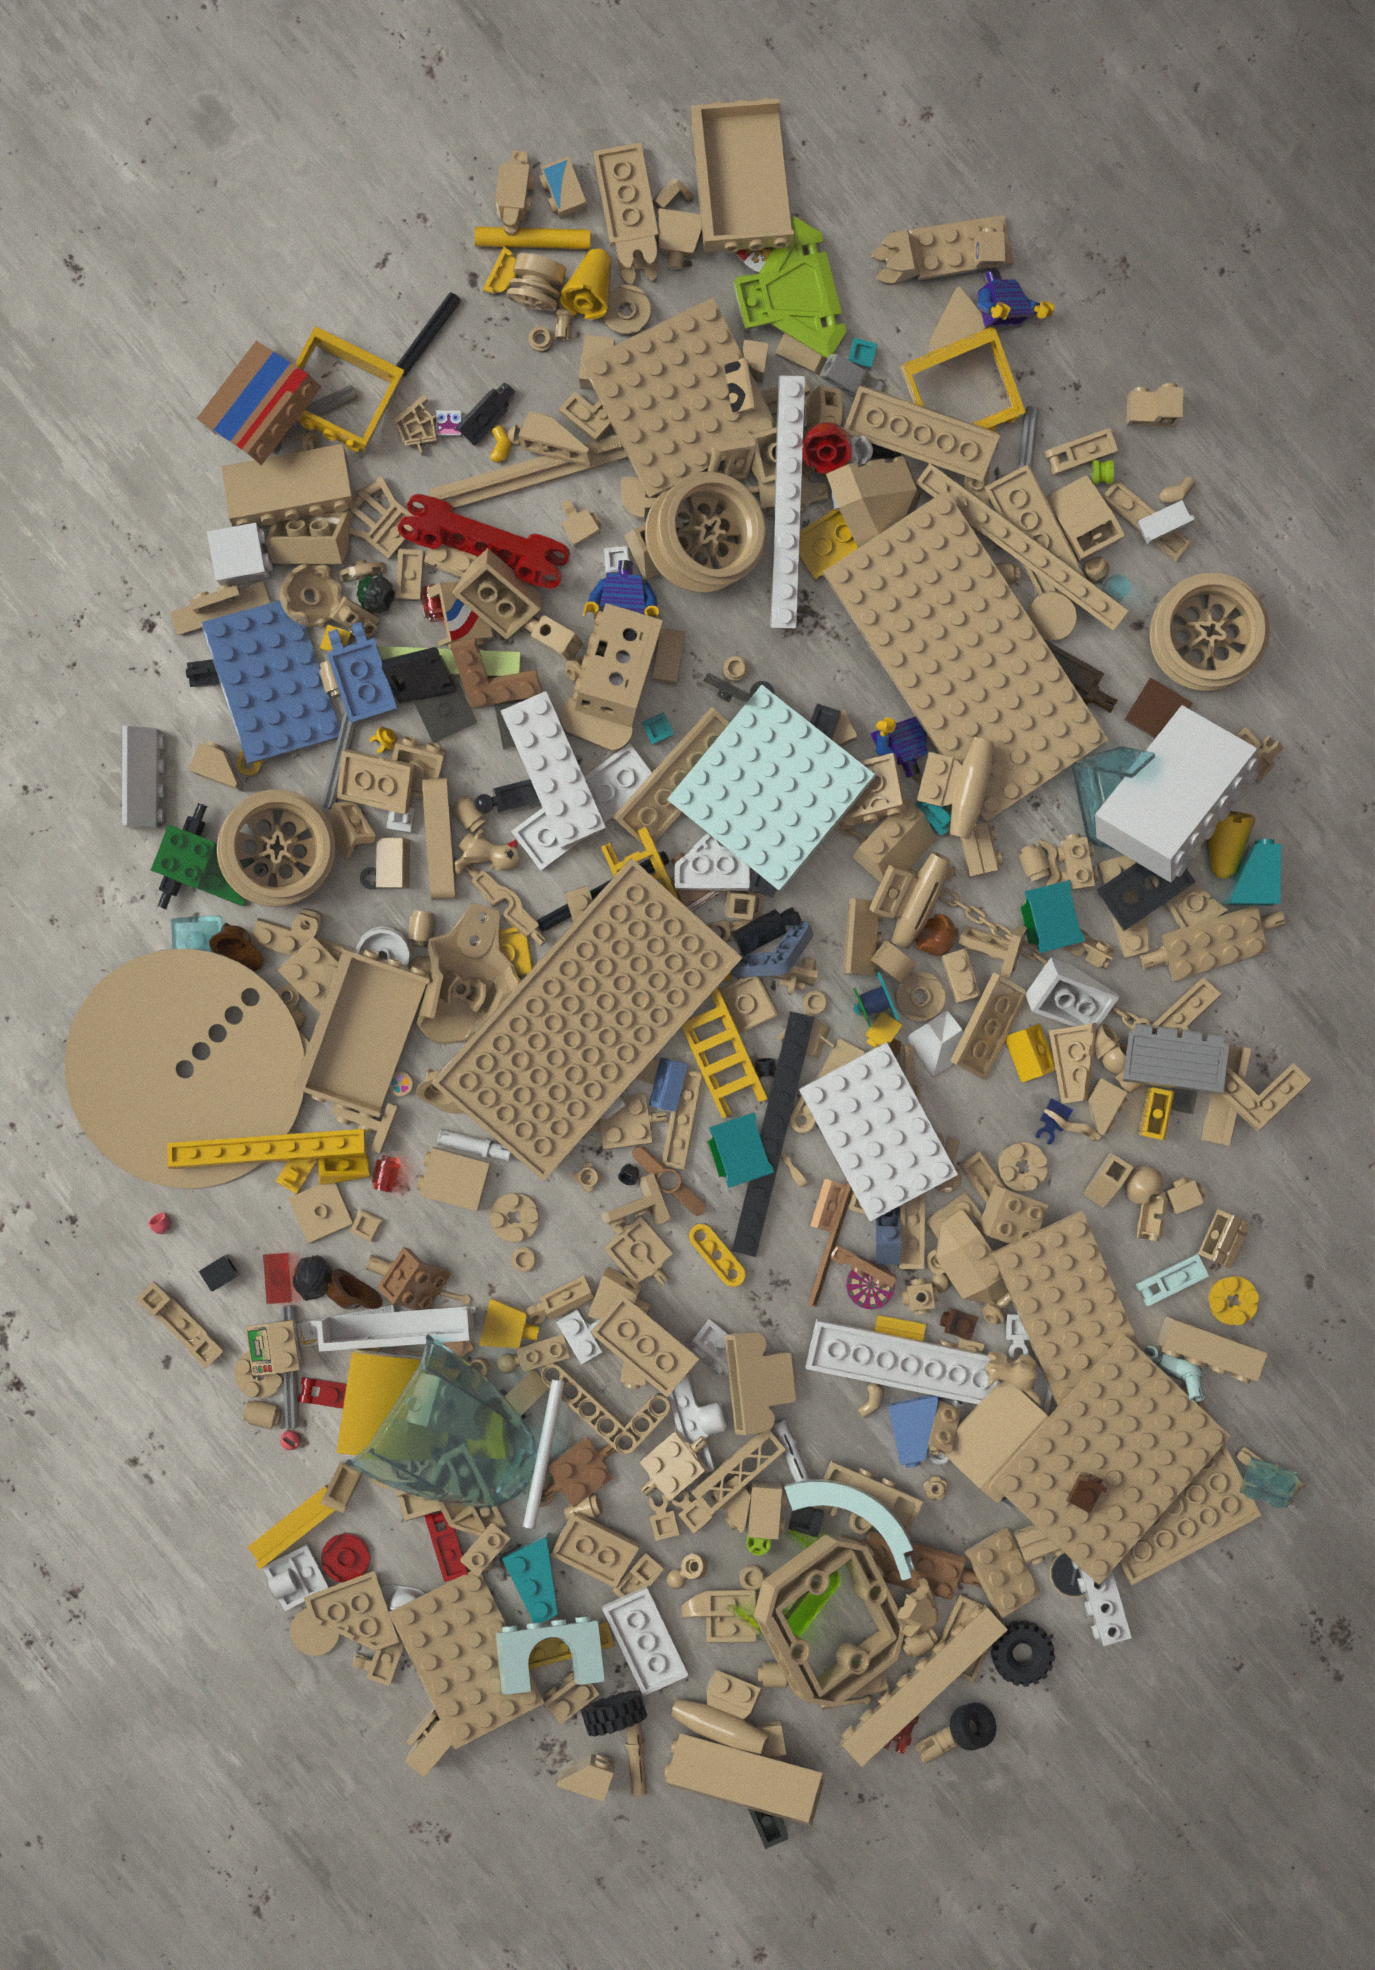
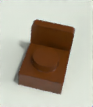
M949 1307L948 1312H943L939 1325L943 1326L942 1331L944 1333L971 1341L978 1317Z
M1090 1473L1088 1477L1079 1474L1066 1501L1091 1513L1101 1492L1106 1493L1108 1488L1101 1485L1102 1479Z

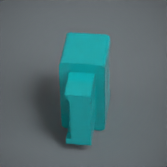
M920 801L914 804L925 814L930 826L939 837L950 829L951 812L945 806L940 807Z

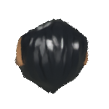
M312 1255L311 1257L302 1258L292 1271L293 1287L305 1301L318 1299L324 1296L333 1282V1270L321 1256Z

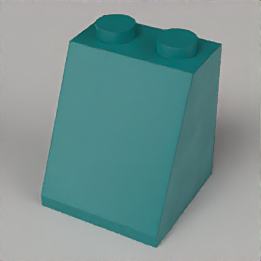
M1259 839V841H1255L1254 845L1247 847L1237 873L1234 875L1223 898L1222 905L1274 906L1281 904V844H1274V839Z

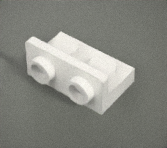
M708 1319L686 1347L697 1355L700 1361L702 1360L706 1363L712 1373L725 1378L728 1375L724 1335L727 1333Z

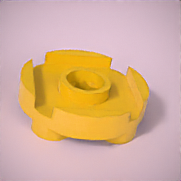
M1227 1276L1217 1280L1209 1290L1208 1301L1210 1311L1217 1320L1224 1324L1242 1325L1249 1321L1257 1311L1259 1295L1253 1284L1245 1278ZM1237 1294L1239 1304L1229 1307L1230 1301L1227 1300V1297Z

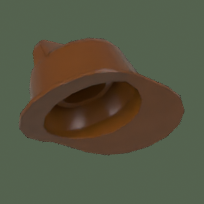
M225 923L221 927L220 932L213 935L209 940V947L214 953L233 959L252 971L259 970L263 965L261 952L251 944L248 931L240 926Z
M335 1269L332 1272L333 1282L326 1294L338 1306L346 1310L357 1309L360 1306L369 1309H379L382 1306L383 1300L375 1289L355 1278L346 1270Z

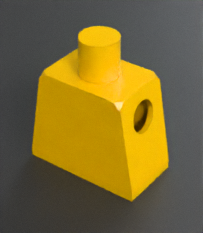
M491 1297L479 1345L520 1348L522 1338L537 1341L540 1326L526 1323L528 1316L526 1311Z

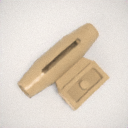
M974 737L962 765L952 757L932 752L928 754L917 801L940 807L952 804L950 835L969 839L983 807L991 775L994 746L992 741Z
M932 852L916 877L909 870L889 864L869 910L892 919L898 917L891 940L897 946L910 949L927 924L943 889L950 859L946 856Z
M715 1670L706 1692L707 1705L677 1699L672 1708L671 1717L695 1733L728 1747L762 1755L769 1742V1735L745 1721L754 1712L762 1689L718 1670Z

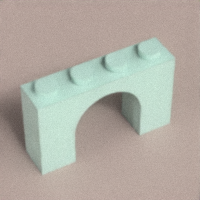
M590 1616L576 1617V1622L566 1623V1619L551 1621V1626L542 1627V1623L537 1622L527 1624V1629L517 1630V1625L502 1627V1632H496L502 1694L531 1692L528 1667L529 1655L539 1641L549 1637L559 1638L569 1647L573 1659L575 1684L583 1685L605 1682L598 1621L591 1620Z

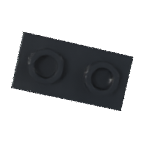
M212 659L187 663L186 677L189 678L190 687L220 683Z

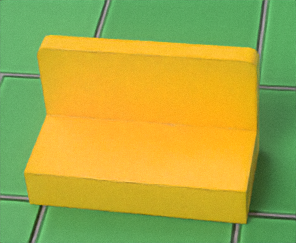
M1040 1023L1007 1036L1005 1042L1021 1082L1056 1070L1054 1058Z

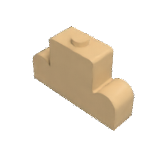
M738 1332L726 1334L724 1337L735 1434L751 1435L767 1432L773 1427L775 1421L774 1414L769 1409V1406L796 1401V1374L792 1365V1356L787 1352L763 1354L766 1350V1340L759 1333Z

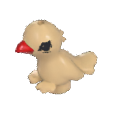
M482 828L478 830L475 836L469 832L458 846L464 853L454 863L455 875L460 876L465 866L469 864L483 863L490 860L493 862L490 869L495 868L496 871L513 869L520 860L517 840L515 839L507 844L496 845L487 838L482 837L484 832Z

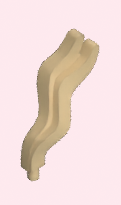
M1040 838L1038 843L1047 852L1046 860L1050 867L1048 868L1050 877L1045 886L1060 883L1062 878L1057 865V851L1049 842H1044Z
M1047 1108L1044 1110V1113L1053 1118L1065 1130L1082 1133L1093 1141L1096 1139L1099 1142L1102 1138L1094 1129L1086 1124L1067 1122Z

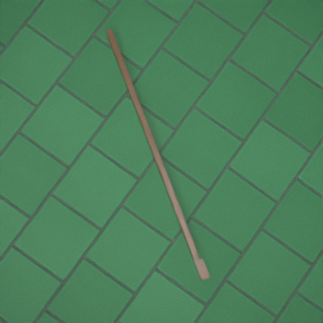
M893 1039L889 1047L895 1058H897L902 1041ZM848 1180L808 1302L810 1306H817L831 1262L830 1256L836 1246L853 1194Z

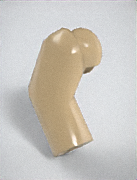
M1185 477L1180 485L1164 488L1160 492V500L1163 503H1176L1184 500L1194 487L1195 481L1191 477Z

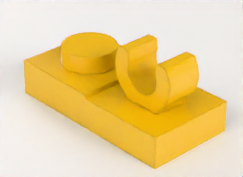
M318 1159L287 1161L275 1182L298 1194Z

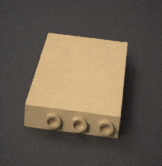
M766 97L755 101L741 99L729 103L716 101L711 104L691 105V127L704 252L726 251L733 253L741 249L758 251L766 247L782 249L793 245L794 229L792 230L779 118V99Z
M344 945L297 1075L294 1089L311 1094L313 1099L320 1102H326V1100L335 1102V1106L343 1110H349L350 1108L358 1110L360 1115L367 1118H373V1116L380 1117L384 1098L426 983L428 984L430 978L426 974V970L421 967L412 966V968L402 966L403 962L398 959L389 957L388 960L379 958V954L372 950L365 949L362 952Z

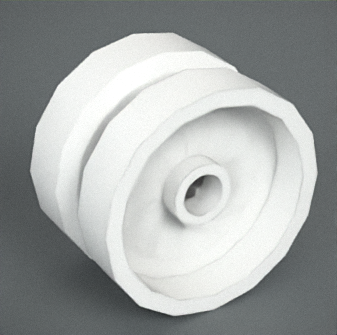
M378 926L371 928L362 935L357 944L356 950L364 952L365 949L377 953L385 951L387 953V956L384 957L385 960L391 957L402 961V966L407 967L409 964L410 947L408 940L400 931L393 927Z

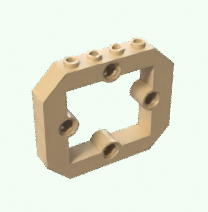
M824 1535L762 1582L753 1616L794 1695L805 1702L837 1707L898 1660L904 1638L902 1631L906 1627V1623L896 1618L901 1608L895 1603L893 1599L894 1593L883 1579L884 1573L873 1559L874 1553L867 1544L863 1545L855 1540ZM843 1564H846L855 1582V1594L858 1598L864 1600L879 1631L858 1647L851 1643L841 1645L836 1653L837 1663L816 1678L807 1662L811 1654V1647L807 1641L793 1634L782 1610L807 1591L814 1595L823 1594L829 1586V1575Z

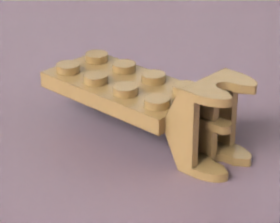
M640 142L593 151L610 246H616L621 277L626 284L633 285L636 279V269L642 268L645 271V276L651 282H654L659 273L655 238H659L642 144Z
M1000 215L916 228L910 231L893 232L883 239L882 246L876 248L871 255L873 259L887 262L886 266L888 269H883L878 273L876 279L884 284L905 282L915 276L918 277V280L992 269L976 268L974 261V238L980 231L986 228H994L996 232H1004L1005 262L1000 267L1011 266L1014 260L1005 216Z

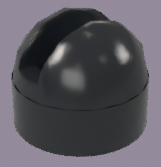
M630 1163L625 1164L620 1169L618 1179L625 1185H634L638 1180L639 1170L636 1166H631Z

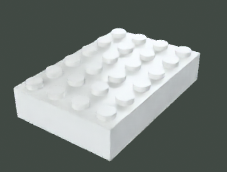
M887 1041L799 1088L869 1221L958 1175Z

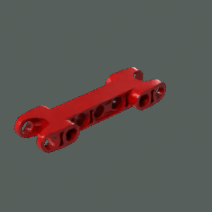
M415 494L410 497L407 509L413 516L401 518L398 524V532L403 538L430 549H437L443 544L478 557L488 548L510 568L515 569V575L518 579L544 588L552 589L559 586L562 574L555 566L567 564L570 558V551L566 545L536 533L524 538L455 514L454 508L450 503L423 494ZM413 502L421 503L424 508L415 507ZM403 525L411 526L414 531H408ZM554 552H561L565 557H558L554 554ZM545 575H552L556 580H549Z

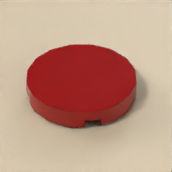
M347 1532L336 1534L326 1542L322 1549V1568L328 1577L336 1582L343 1583L362 1576L370 1564L371 1555L369 1547L356 1534Z

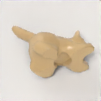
M991 1351L988 1353L991 1361L986 1364L985 1370L989 1378V1385H993L997 1380H1005L1016 1388L1025 1391L1037 1405L1040 1406L1042 1404L1039 1394L1033 1389L1035 1379L1037 1378V1363L1031 1356L1021 1354L1017 1360H1011L1000 1352Z

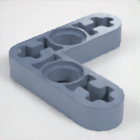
M801 921L792 925L774 952L748 953L745 956L739 954L742 959L730 971L731 975L734 977H755L786 974L793 968L814 935L809 923Z

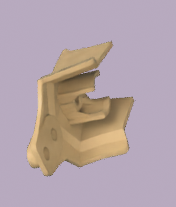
M471 903L461 919L448 934L429 939L428 952L432 963L429 973L430 980L425 987L416 1024L425 1036L437 1044H452L469 1040L521 982L514 965L499 949L500 913L496 909L478 903ZM481 912H484L485 916L479 922L478 915ZM475 935L477 938L474 943H470V938Z

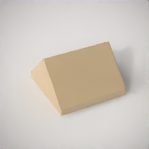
M777 427L750 434L748 437L753 438L756 443L750 468L760 483L775 480ZM802 457V471H805V465Z

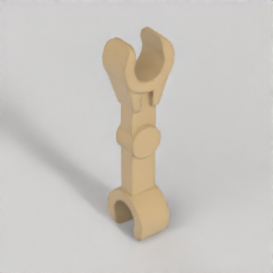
M782 1149L781 1159L789 1167L792 1178L798 1187L807 1184L806 1179L793 1166L791 1159Z

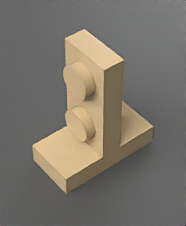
M1018 925L1012 933L1011 939L1007 940L966 926L960 935L958 944L964 945L972 951L978 950L987 953L995 959H1004L1000 975L1009 980L1016 969L1027 927Z
M388 1103L382 1120L364 1117L358 1111L352 1109L343 1110L335 1106V1104L331 1114L336 1115L335 1120L349 1125L350 1121L360 1124L358 1129H364L365 1132L372 1134L373 1130H376L377 1133L370 1150L382 1153L399 1106Z
M654 1173L638 1178L644 1195L643 1198L600 1214L603 1223L612 1222L614 1226L627 1221L626 1216L634 1213L635 1217L649 1211L654 1224L670 1220V1215Z

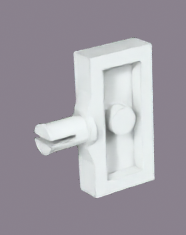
M578 1308L557 1320L556 1323L579 1362L583 1364L603 1352L597 1338L590 1333L601 1319L590 1324L584 1319Z

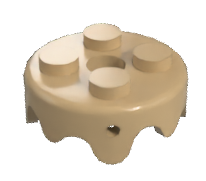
M302 564L285 576L280 586L279 598L284 612L290 619L302 626L317 627L332 619L330 617L331 613L338 608L341 602L342 587L333 580L331 569L328 566ZM305 591H309L314 595L315 600L313 603L305 599Z

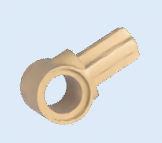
M742 919L728 923L727 920L710 922L707 926L711 930L715 926L721 929L720 938L725 942H729L734 937L733 931L751 921Z

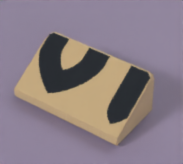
M742 358L725 364L724 368L732 413L752 410L755 407L748 359Z

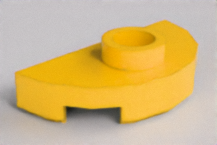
M505 246L482 289L485 293H502L511 287L510 279L517 277L513 272L516 259L513 253Z

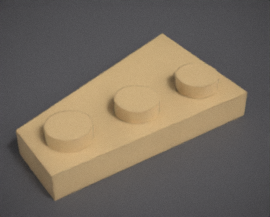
M1097 1023L1049 1031L1062 1104L1088 1099Z

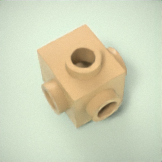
M925 1278L912 1279L911 1284H905L906 1291H902L904 1306L908 1305V1309L915 1311V1315L930 1313L929 1309L935 1308L934 1302H939L937 1287H932V1283L930 1281L926 1282ZM919 1293H924L926 1295V1298L923 1302L917 1301V1295Z

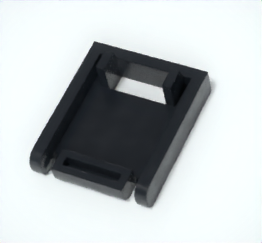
M437 647L382 660V670L399 704L449 692L455 688L451 673ZM396 674H400L403 679L401 685L395 676Z

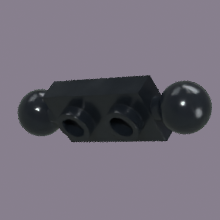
M531 779L493 788V797L481 794L475 799L474 805L476 810L482 814L491 812L493 807L496 806L499 814L541 802Z

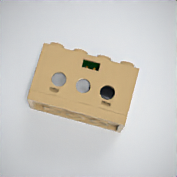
M607 603L603 612L598 611L594 631L591 633L588 650L582 662L580 676L577 678L572 700L576 701V711L632 727L658 643L663 620ZM607 645L605 654H602L604 647Z

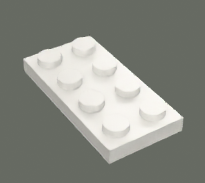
M648 1586L602 1606V1610L643 1696L689 1676Z

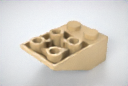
M1087 475L1046 496L1078 562L1091 557L1124 538L1125 534L1116 517Z

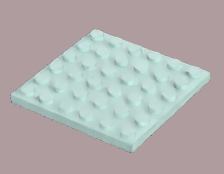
M761 685L667 800L781 892L871 784L876 775Z

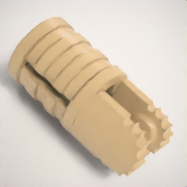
M949 1726L916 1744L915 1748L918 1753H921L922 1762L927 1764L946 1752L957 1748L959 1745L954 1741Z

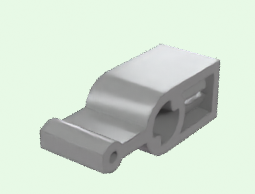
M839 354L829 355L819 375L823 380L854 397L859 384L880 392H884L887 386Z

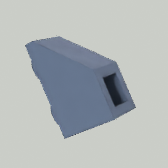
M894 1208L875 1219V1264L900 1265V1208Z

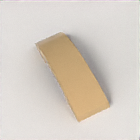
M153 1281L136 1298L152 1316L155 1315L189 1349L188 1352L205 1369L224 1351L206 1329L156 1282Z

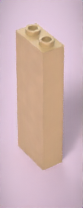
M681 1733L678 1740H674L671 1748L673 1758L671 1764L668 1763L664 1772L665 1782L670 1787L812 1827L826 1778L823 1773Z

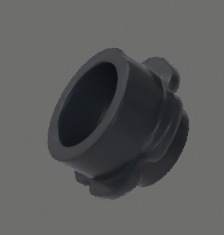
M774 1058L755 1060V1070L759 1076L773 1075V1071L777 1068Z

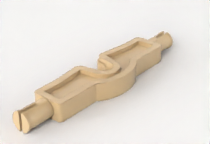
M472 864L465 866L464 871L472 878V886L484 897L491 907H495L502 901L509 903V906L502 913L505 921L516 928L525 938L531 936L539 946H542L547 941V938L537 930L539 924L522 908L519 897L512 890L500 886L484 870L479 872Z

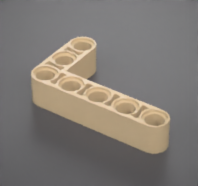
M555 1362L545 1365L542 1370V1381L549 1388H551L552 1380L547 1378L546 1371L549 1368H555L559 1371L560 1377L558 1380L565 1381L561 1399L621 1454L626 1455L633 1452L670 1411L669 1398L662 1393H656L624 1424L559 1363ZM567 1385H574L577 1388L578 1394L575 1397L566 1396L564 1388ZM657 1399H662L666 1403V1408L661 1412L655 1411L652 1403ZM585 1402L595 1404L596 1411L593 1414H586L583 1411L582 1405ZM641 1417L646 1418L649 1421V1427L644 1430L638 1429L635 1425L636 1420ZM602 1420H612L614 1428L611 1431L603 1430L600 1426ZM629 1436L633 1443L630 1447L623 1448L619 1445V1438Z

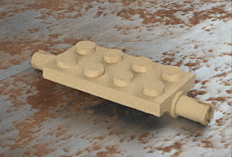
M1256 905L1161 935L1163 945L1160 946V949L1139 955L1140 962L1144 970L1165 963L1169 967L1171 978L1173 981H1177L1267 952L1264 937L1265 931L1286 925L1285 921H1283L1285 918L1281 910L1260 917L1259 909Z

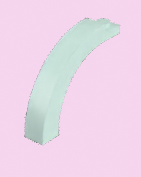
M810 1479L785 1485L784 1488L793 1511L809 1506L827 1505L849 1510L866 1519L881 1533L889 1545L902 1581L912 1578L911 1571L915 1570V1566L911 1556L905 1555L906 1552L913 1550L911 1540L894 1513L876 1497L858 1487L834 1480Z

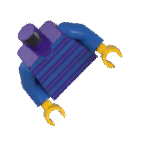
M998 269L990 270L985 274L987 284L977 294V308L981 310L985 328L1020 327L1034 314H1037V317L1041 319L1046 316H1052L1055 308L1054 304L1048 301H1042L1040 304L1030 300L1015 279L1002 280Z
M619 560L618 574L607 573L606 578L599 580L591 591L583 611L584 617L587 612H593L594 619H596L598 611L603 612L607 603L660 619L657 597L648 582L642 580L641 575H632L633 561Z
M916 716L898 723L888 717H885L884 721H878L876 723L877 731L870 733L876 744V753L879 756L894 753L898 766L902 765L907 778L921 773L916 759L927 755V733Z

